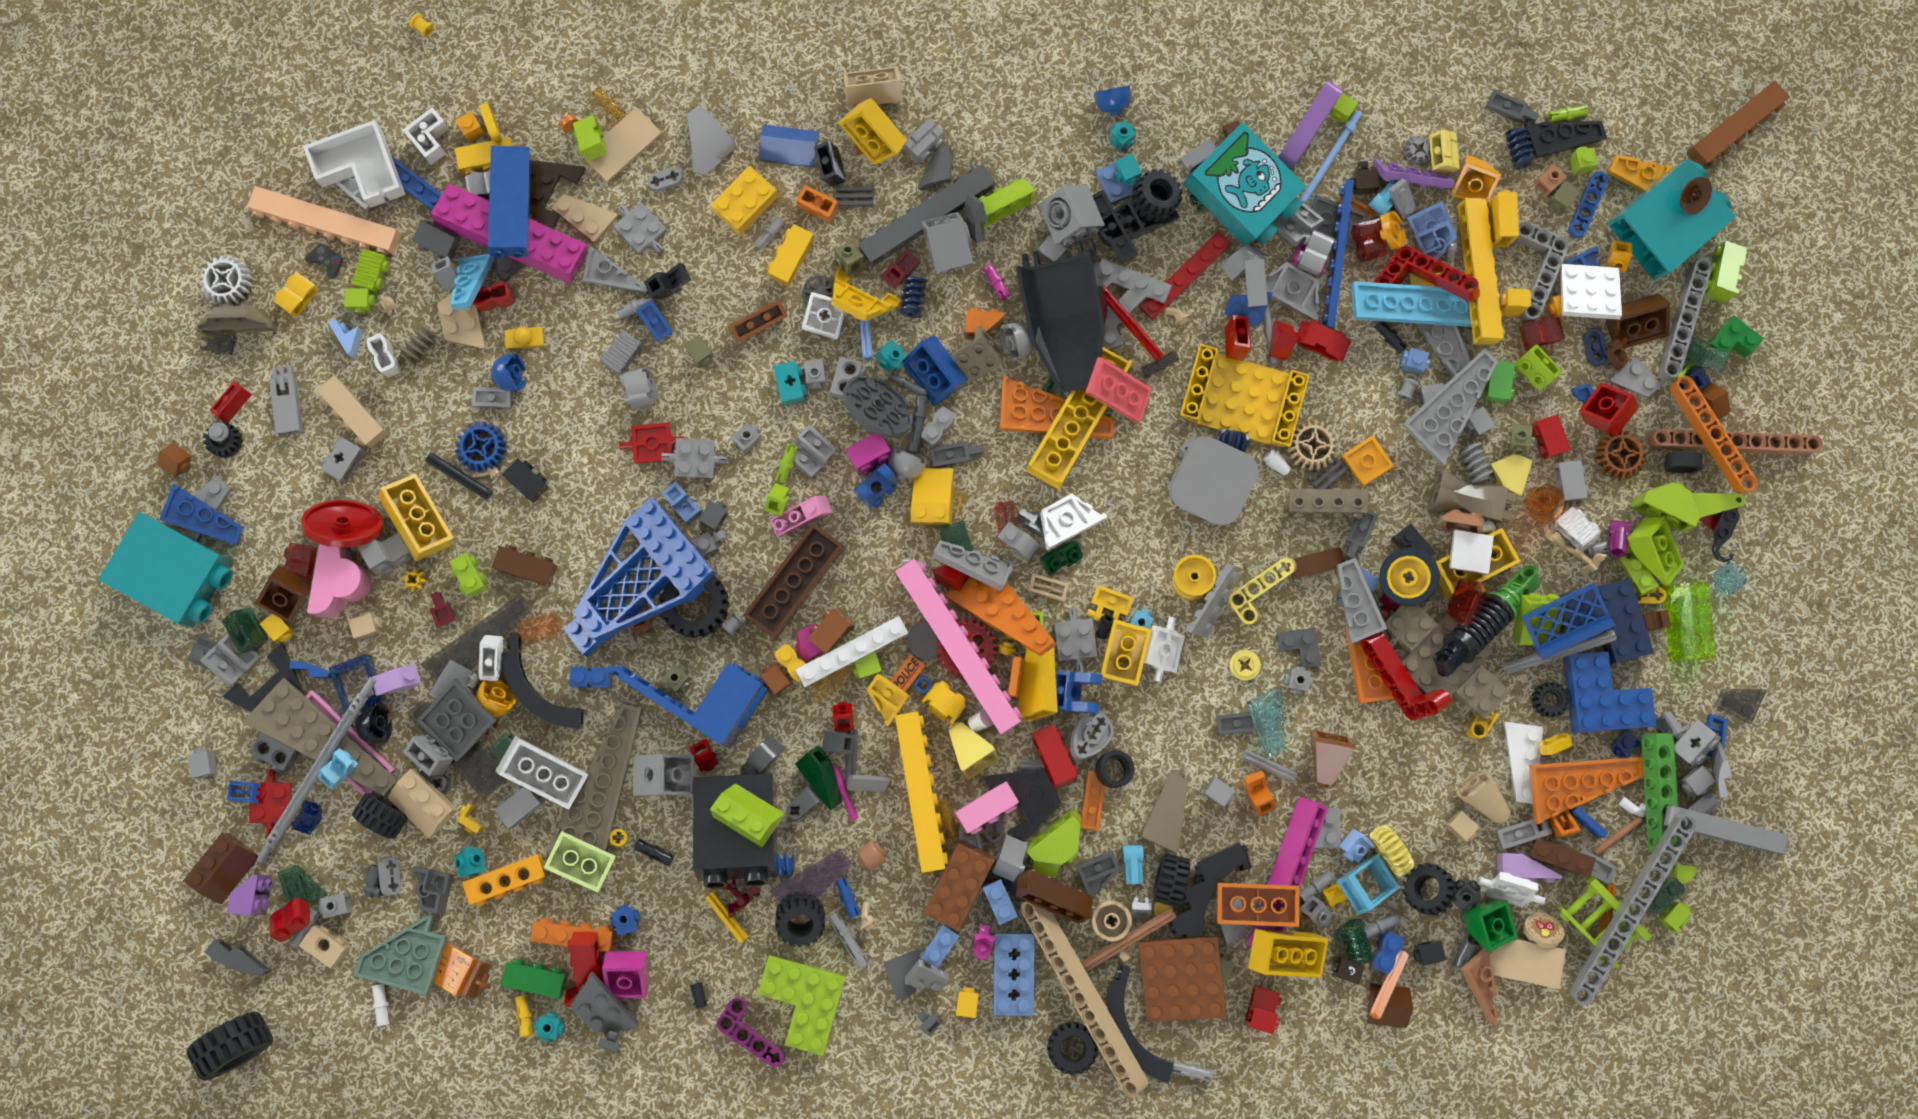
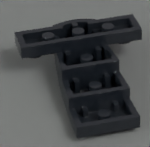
M1104 190L1092 195L1105 224L1099 229L1098 237L1103 244L1113 248L1121 264L1138 256L1131 240L1180 219L1179 214L1175 210L1164 221L1160 219L1158 222H1154L1153 219L1149 221L1146 220L1145 216L1142 218L1139 211H1135L1134 208L1136 206L1132 205L1130 200L1113 209ZM1150 191L1156 199L1163 201L1162 196L1158 192Z

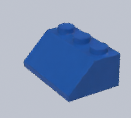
M935 335L922 340L903 360V366L917 385L927 390L926 397H928L934 407L958 391L968 381V378Z

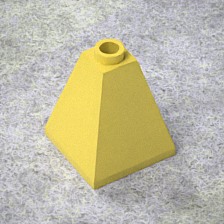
M955 722L949 727L950 730L948 731L960 769L967 781L1000 760L995 748L964 723Z

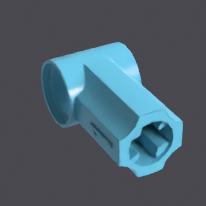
M1397 181L1389 182L1381 193H1378L1368 206L1377 214H1385L1393 206L1388 189L1396 184Z
M1122 845L1126 884H1142L1143 845Z

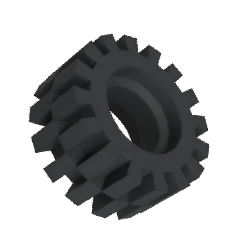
M222 421L229 429L230 440L228 444L223 447L218 446L217 442L210 438L208 428L205 430L208 434L203 435L206 440H203V443L207 445L205 448L212 454L227 458V456H233L232 453L239 452L237 448L241 449L242 445H240V442H243V439L240 438L242 434L236 427Z
M1557 682L1543 683L1536 687L1535 692L1532 693L1533 698H1531V702H1534L1532 706L1543 717L1551 718L1562 715L1569 708L1567 705L1570 704V701H1568L1570 695L1566 694L1568 690L1566 688L1563 689V685L1557 684ZM1548 692L1555 694L1557 697V704L1554 707H1548L1544 703V696Z

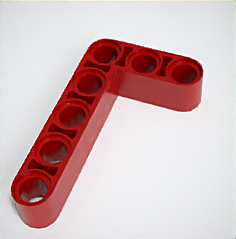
M1410 246L1399 248L1375 280V283L1401 284L1408 274L1411 273L1466 301H1475L1480 296L1479 282L1476 278Z
M1382 632L1371 635L1361 641L1360 644L1366 656L1408 719L1417 720L1435 715L1452 702L1450 694L1444 689L1422 694Z

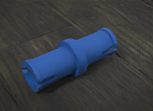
M847 877L835 881L841 895L840 901L844 903L849 919L860 915L861 912L854 899L856 897L855 893H852Z

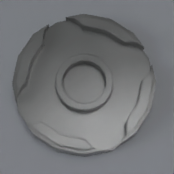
M924 621L914 625L907 637V645L910 652L917 658L925 660L933 659L939 655L936 654V651L941 650V648L937 647L936 643L941 642L929 623Z

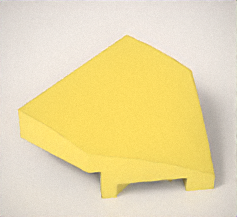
M1512 454L1491 463L1489 468L1493 470L1496 477V486L1509 488L1508 492L1516 496H1522L1533 460L1521 455Z

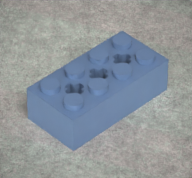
M994 933L993 1015L1034 1016L1035 936L1033 933ZM1013 948L1020 952L1016 959H1012V956H1009V952H1012ZM1012 969H1016V972H1019V976H1016L1015 979L1008 976ZM1012 989H1016V993L1019 992V996H1016L1015 999H1011V996H1008Z

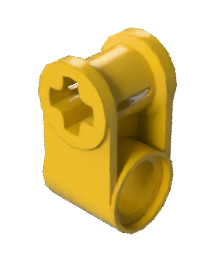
M1492 711L1485 720H1482L1476 713H1473V717L1466 728L1467 736L1473 740L1486 737L1498 718L1499 711ZM1474 726L1479 727L1480 735L1474 733Z

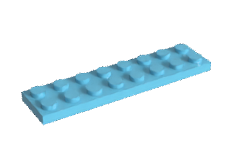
M1356 281L1351 284L1354 320L1471 327L1469 302L1440 287Z

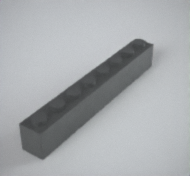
M983 164L979 167H973L964 177H957L950 186H943L936 195L926 197L922 204L917 207L912 206L903 216L895 217L886 227L881 226L872 236H866L861 239L858 244L859 250L871 267L875 266L923 235L922 221L959 212L964 208L969 194L980 198L995 188V180Z

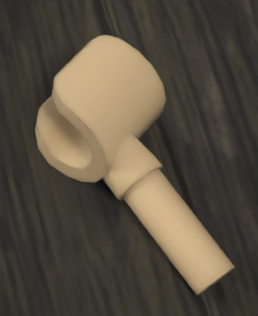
M493 466V469L488 467L487 472H479L472 476L476 479L490 475L491 479L500 476L501 472L498 467Z
M1136 943L1117 954L1121 962H1126L1131 958L1128 951Z

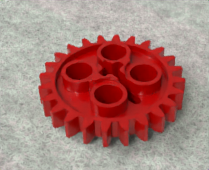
M962 618V623H958V625L965 627L969 633L966 637L970 643L976 636L983 639V644L977 646L979 649L984 650L983 653L977 652L981 659L985 658L988 664L989 662L995 663L996 660L992 658V655H998V652L993 650L998 647V644H992L996 639V636H989L992 633V629L986 631L987 624L980 627V620L973 624L972 618H970L969 623H966L965 619ZM936 643V646L941 648V650L936 651V654L941 655L937 660L938 662L944 661L941 668L948 667L947 674L953 671L954 678L959 674L961 675V680H964L963 675L951 660L942 643Z

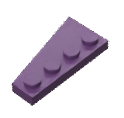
M1374 158L1372 166L1377 169V172L1385 181L1393 182L1403 178L1407 180L1408 184L1412 182L1423 187L1432 185L1442 190L1453 188L1455 183L1447 174L1424 170V173H1421L1422 171L1415 167L1408 166L1407 169L1398 166L1397 163L1389 162V165L1381 163L1380 159Z

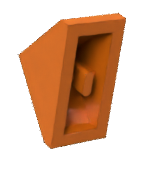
M1568 810L1548 820L1554 832L1552 834L1553 837H1564L1581 832V829Z

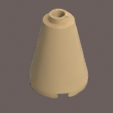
M1483 769L1484 772L1482 773L1476 771L1468 776L1461 783V786H1463L1461 791L1457 790V796L1495 823L1506 822L1510 817L1511 811L1490 772Z

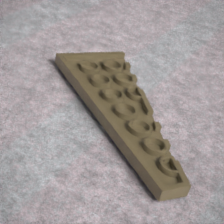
M283 678L243 721L245 724L314 760L317 759L337 727L335 722L286 678ZM347 733L345 734L336 751L339 748L342 751L345 750L358 763L348 778L386 796L399 780Z
M622 704L607 736L604 738L598 753L586 772L588 776L570 809L565 811L559 826L547 845L548 850L553 849L562 831L607 852L610 841L609 837L613 829L642 708Z

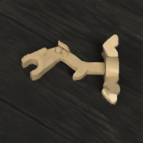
M1548 530L1545 534V538L1554 546H1558L1563 554H1572L1587 563V566H1583L1581 569L1586 577L1590 572L1593 573L1597 570L1599 564L1607 557L1606 554L1596 553L1590 559L1580 549H1573L1569 545L1567 546L1558 532L1552 533L1551 530Z

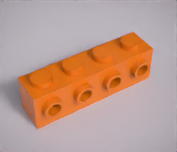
M542 917L538 921H533L531 942L567 946L573 932H597L600 950L606 952L613 951L616 931L610 930V926L599 925L598 928H592L591 924L579 923V926L571 925V921L559 920V923L551 922L552 919Z

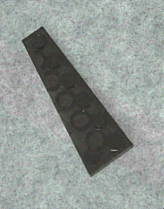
M517 596L421 665L436 680H438L450 659L472 670L479 663V647L484 635L502 636L504 638L533 609L520 596Z
M421 700L407 714L425 735L431 736L417 722V719L430 706ZM477 743L461 761L456 762L453 759L451 762L483 800L489 797L507 780V778L496 772L500 761Z

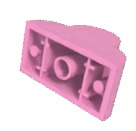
M319 544L307 613L320 618H330L337 615L343 609L345 601H359L369 593L372 585L371 575L365 567L352 561L351 552L347 547L339 548Z

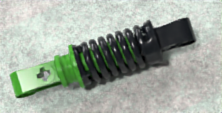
M1527 565L1522 567L1504 587H1501L1497 592H1489L1468 616L1450 633L1444 636V646L1433 655L1438 675L1442 677L1450 676L1462 663H1472L1476 655L1484 650L1485 646L1489 645L1490 641L1494 640L1499 635V632L1504 630V627L1516 619V610L1521 605V595H1529L1540 587L1539 575L1535 566Z

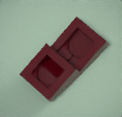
M906 249L895 263L892 262L881 277L896 289L915 270L921 261Z

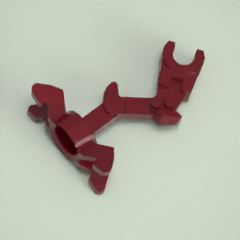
M732 879V882L728 883L727 887L719 888L730 891L736 898L735 903H729V918L734 916V912L747 906L753 900V897L760 896V887H750L748 894L742 895L736 888L735 879Z

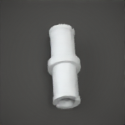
M385 984L372 986L374 999L372 1008L375 1009L376 1027L390 1024L387 1010L389 1002H386Z

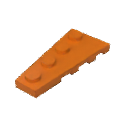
M1346 627L1358 704L1394 699L1363 651L1360 644L1362 640L1350 644Z

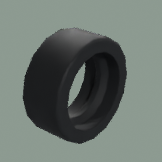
M1694 451L1665 454L1664 469L1671 473L1699 472L1703 470V454Z
M1112 750L1101 755L1097 760L1095 773L1102 785L1116 789L1128 784L1132 780L1135 773L1134 763L1127 753L1121 750ZM1116 758L1123 764L1124 776L1121 780H1112L1107 775L1105 765L1109 759Z

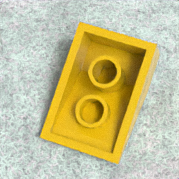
M924 468L923 472L914 478L911 523L914 525L952 526L953 468Z
M1114 620L1099 673L1103 675L1102 679L1137 687L1152 629Z

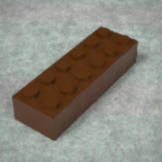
M812 523L743 616L774 640H777L844 551V545Z

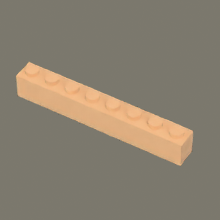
M257 186L254 187L247 205L253 212L252 214L257 217L264 218V216H267L276 223L281 224L283 221L295 229L303 227L309 233L316 234L319 232L328 239L334 240V238L341 239V242L348 245L355 243L361 249L369 250L371 248L385 256L387 254H395L401 237L397 229Z

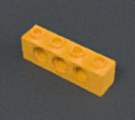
M536 854L462 882L469 905L476 904L479 907L487 904V899L495 897L498 900L506 897V892L514 890V893L526 889L525 885L532 883L535 886L545 882L544 878L549 877L547 870L544 869L545 864L542 855ZM523 869L529 871V877L526 880L521 877ZM505 876H508L511 880L508 887L502 883ZM486 883H489L492 887L489 894L484 891Z

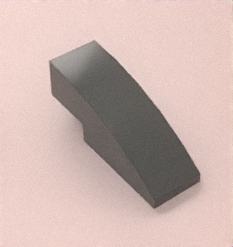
M215 939L204 951L213 960L237 971L258 975L268 974L271 971L245 947L239 945L232 948L223 939Z

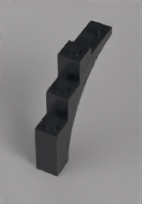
M1239 841L1196 861L1197 866H1195V870L1199 878L1203 876L1204 879L1187 887L1183 900L1186 906L1190 904L1191 907L1176 913V918L1168 923L1173 934L1177 932L1178 937L1186 934L1187 936L1184 938L1203 937V921L1207 905L1217 888V883H1221L1234 869L1248 862Z

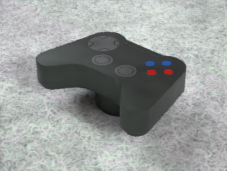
M319 244L305 257V261L308 264L321 263L327 269V276L330 279H334L343 263V258L326 245Z

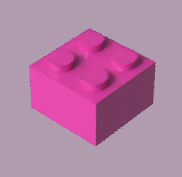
M875 433L846 448L847 456L858 476L861 474L863 476L868 475L873 471L872 468L877 465L888 464L889 454L891 453L883 436Z
M646 951L606 952L602 971L604 984L617 998H646L650 983Z

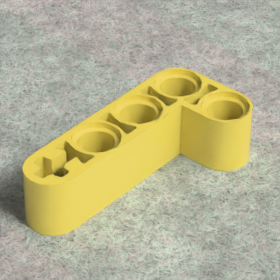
M1292 558L1279 560L1230 595V605L1243 623L1253 624L1260 617V612L1253 600L1295 572L1297 568L1296 562ZM1283 562L1291 564L1289 567L1290 571L1284 570L1281 573L1277 571L1284 567ZM1268 572H1272L1275 575L1276 579L1273 583L1268 582L1266 579ZM1252 583L1259 585L1260 590L1257 594L1252 593L1250 590ZM1236 594L1243 596L1244 601L1242 604L1235 602ZM1247 610L1254 612L1255 618L1253 620L1246 618Z

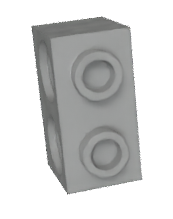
M840 356L830 388V396L843 399L841 387L846 385L854 376L864 375L865 369H863L862 362ZM850 367L856 370L852 375L846 373V370Z

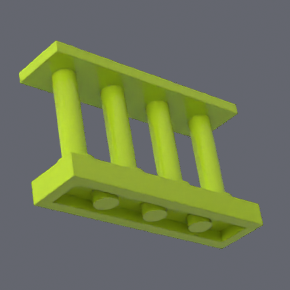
M1591 876L1585 880L1589 885L1587 887L1588 890L1567 910L1560 905L1556 908L1561 912L1559 914L1560 918L1566 923L1570 922L1595 947L1606 928L1595 939L1586 930L1607 910L1613 909L1616 912L1621 904L1596 878ZM1599 895L1603 899L1601 901L1602 904L1579 924L1572 916L1593 896ZM1621 922V923L1619 924V927H1620L1622 924L1625 925L1626 922ZM1639 923L1623 950L1635 939L1642 938L1647 942L1652 935ZM1605 956L1601 957L1603 962H1605ZM1617 962L1613 965L1617 969L1620 967Z

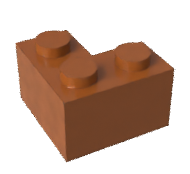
M840 608L828 609L823 614V621L820 625L816 624L809 632L811 635L808 639L825 654L829 653L840 639L845 638L857 624Z

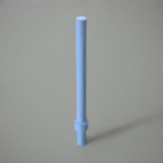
M1356 110L1350 121H1347L1344 125L1343 132L1300 200L1303 203H1307L1344 142L1357 127L1356 123L1362 115L1361 111Z

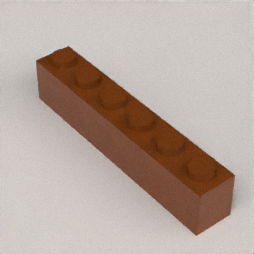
M1776 81L1772 82L1686 153L1694 162L1703 167L1706 165L1710 167L1718 160L1716 157L1719 154L1724 156L1732 149L1730 145L1733 143L1735 145L1739 144L1746 138L1744 136L1745 133L1751 134L1759 127L1757 124L1760 121L1765 123L1773 116L1771 112L1774 110L1778 112L1786 106L1785 101L1790 96Z

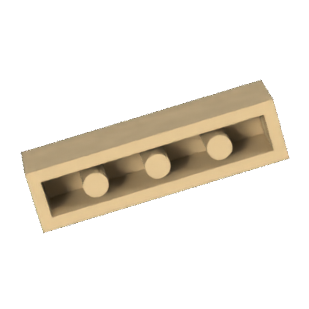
M335 375L317 389L321 394L319 399L326 406L329 404L333 408L331 412L338 419L342 418L345 421L343 426L350 433L354 432L357 435L355 439L361 446L364 447L366 445L372 448L388 434Z

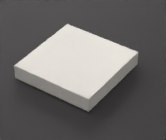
M1454 530L1449 569L1488 575L1494 536Z

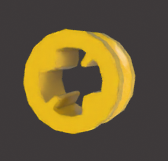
M623 829L613 830L609 837L611 844L617 847L625 845L628 841L627 832ZM618 832L624 835V840H620V843H616L617 840H614V836L618 835Z

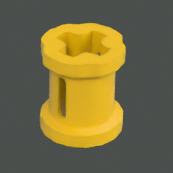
M416 13L410 19L409 26L421 32L424 38H427L433 32L434 24L424 20L421 14Z

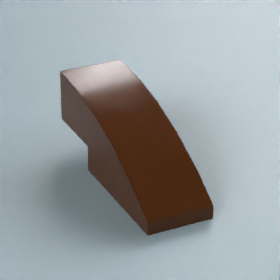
M1341 547L1294 558L1293 560L1296 562L1297 568L1291 574V578L1296 580L1336 569L1337 565L1345 562Z

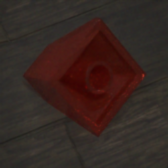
M1459 578L1446 613L1464 628H1469L1481 609L1489 589L1479 581Z

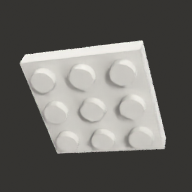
M1561 265L1562 316L1620 320L1622 309L1619 268Z

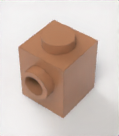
M1553 164L1533 185L1547 197L1567 176L1562 168Z

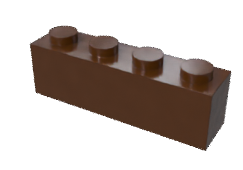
M1033 869L1018 875L1016 898L1078 924L1091 918L1093 896L1086 894L1083 890L1072 888L1066 883L1056 881L1054 878L1042 875Z

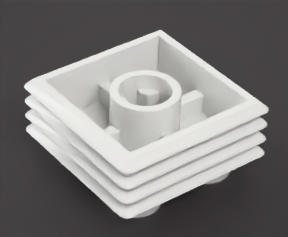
M812 292L802 323V329L838 339L845 311H841L831 305V297ZM824 311H827V315L830 316V318H826L825 321H823L822 317L819 316V314H823Z

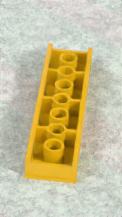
M1103 347L1102 358L1128 373L1133 361H1127ZM1087 388L1071 391L1026 470L1029 474L1060 490L1108 407L1086 394Z

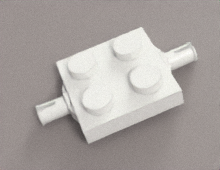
M1168 617L1167 626L1164 628L1152 625L1144 663L1156 669L1154 681L1162 682L1164 671L1177 672L1185 636L1174 630L1177 619L1174 617Z
M1500 872L1491 880L1480 876L1477 882L1478 885L1487 887L1485 896L1493 899L1508 900L1509 904L1521 908L1529 902H1536L1541 905L1545 903V897L1536 895L1538 883L1531 882L1529 879L1512 876L1510 873Z

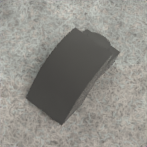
M770 735L751 753L741 769L747 775L763 774L767 767L779 757L785 747Z

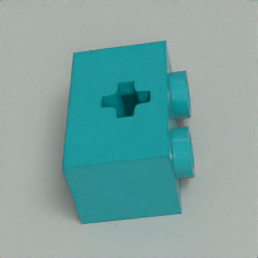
M796 361L774 365L773 368L782 405L805 401L804 395H807L805 383L801 384L800 377H803L801 365L797 366ZM791 379L793 380V386L789 385V380Z

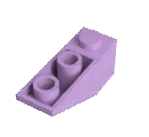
M1497 853L1498 874L1500 872L1510 873L1512 876L1529 879L1531 882H1536V878H1543V882L1555 883V879H1562V875L1523 854Z

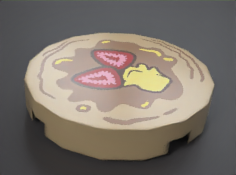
M1545 913L1529 915L1523 925L1526 937L1531 942L1533 940L1537 943L1536 945L1544 948L1557 947L1565 935L1561 923Z

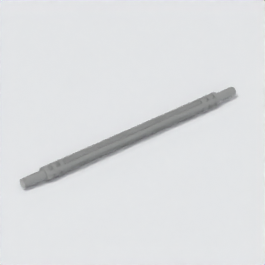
M369 677L361 692L356 694L264 842L265 846L256 859L258 863H264L272 848L277 846L318 780L319 770L329 762L368 699L369 692L376 683L374 678Z

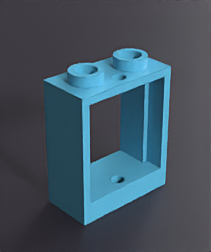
M1379 854L1365 859L1337 880L1358 915L1372 910L1400 888ZM1366 867L1370 869L1382 888V891L1371 900L1355 877Z

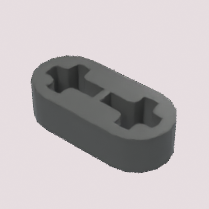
M1004 812L1001 813L996 823L988 824L986 822L985 836L992 843L1002 839ZM993 825H996V832L1000 833L999 836H996V840H993L992 836L988 835L992 831Z

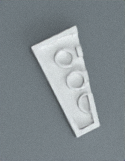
M1503 722L1506 747L1509 755L1508 761L1512 775L1515 802L1532 804L1529 765L1540 764L1541 754L1538 743L1542 741L1543 727Z

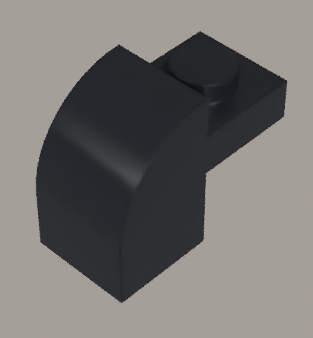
M679 263L666 273L656 272L646 279L644 284L651 298H665L681 291V287L691 281V278L684 263Z

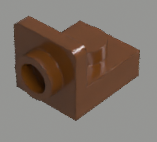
M1626 337L1621 340L1617 338L1611 341L1605 351V354L1617 371L1624 368L1629 361L1626 352L1621 350L1628 341Z

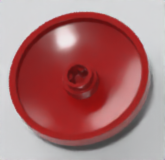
M333 500L316 504L307 509L302 515L301 528L306 537L318 544L339 548L356 547L370 543L380 536L383 530V517L379 511L370 505L351 500Z

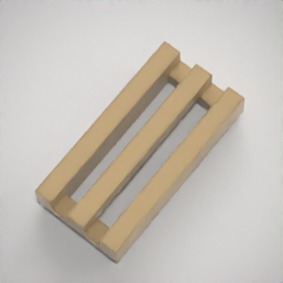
M1033 573L1027 592L1065 602L1070 583ZM1035 578H1036V579H1039V580H1043V581H1046V582H1050V583H1053V584H1057V585H1060V586H1064L1065 588H1064V590H1062V589H1058V588L1051 587V586H1048V585H1044V584H1041V583H1037V582H1034V581H1035ZM1033 586L1047 589L1063 595L1061 597L1040 590L1033 589Z

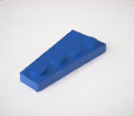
M175 484L171 487L159 519L238 545L244 530L243 526Z

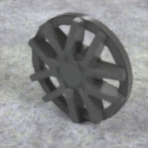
M818 275L806 281L802 290L803 300L808 306L809 298L806 299L805 293L811 294L814 292L824 296H832V293H827V290L833 288L834 282L826 276ZM816 279V286L810 282ZM818 279H824L822 286L818 285ZM826 280L831 283L830 286L825 287ZM807 285L814 288L813 291L806 290Z

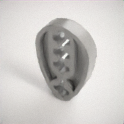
M1099 712V714L1086 713L1079 718L1073 729L1070 741V754L1073 759L1077 761L1088 759L1107 746L1113 737V725L1110 719L1102 712ZM1098 720H1100L1101 726L1096 729V733L1091 736L1092 740H1089L1088 734L1093 731V727L1098 724ZM1084 745V747H1083V749H1082V751H1081L1082 754L1080 755V754L1078 753V752H1079V749H1078V748H1080L1081 746Z

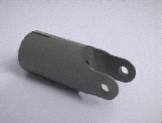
M1468 930L1452 965L1460 969L1478 953L1481 946L1479 943L1473 945L1468 941Z

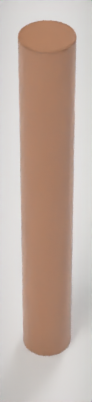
M1637 816L1594 848L1592 852L1599 856L1642 824L1643 820Z

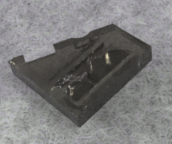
M1721 689L1714 706L1747 724H1752L1767 691L1764 689Z

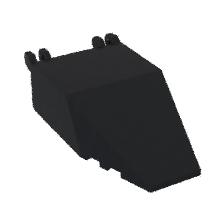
M1091 237L1087 238L1089 249L1086 250V254H1084L1081 240L1076 241L1077 256L1040 264L1038 251H1033L1035 266L1030 267L1029 257L1025 253L1022 254V266L1016 267L1031 342L1038 351L1042 362L1046 365L1060 393L1087 388L1097 358L1102 357L1108 306L1096 247Z

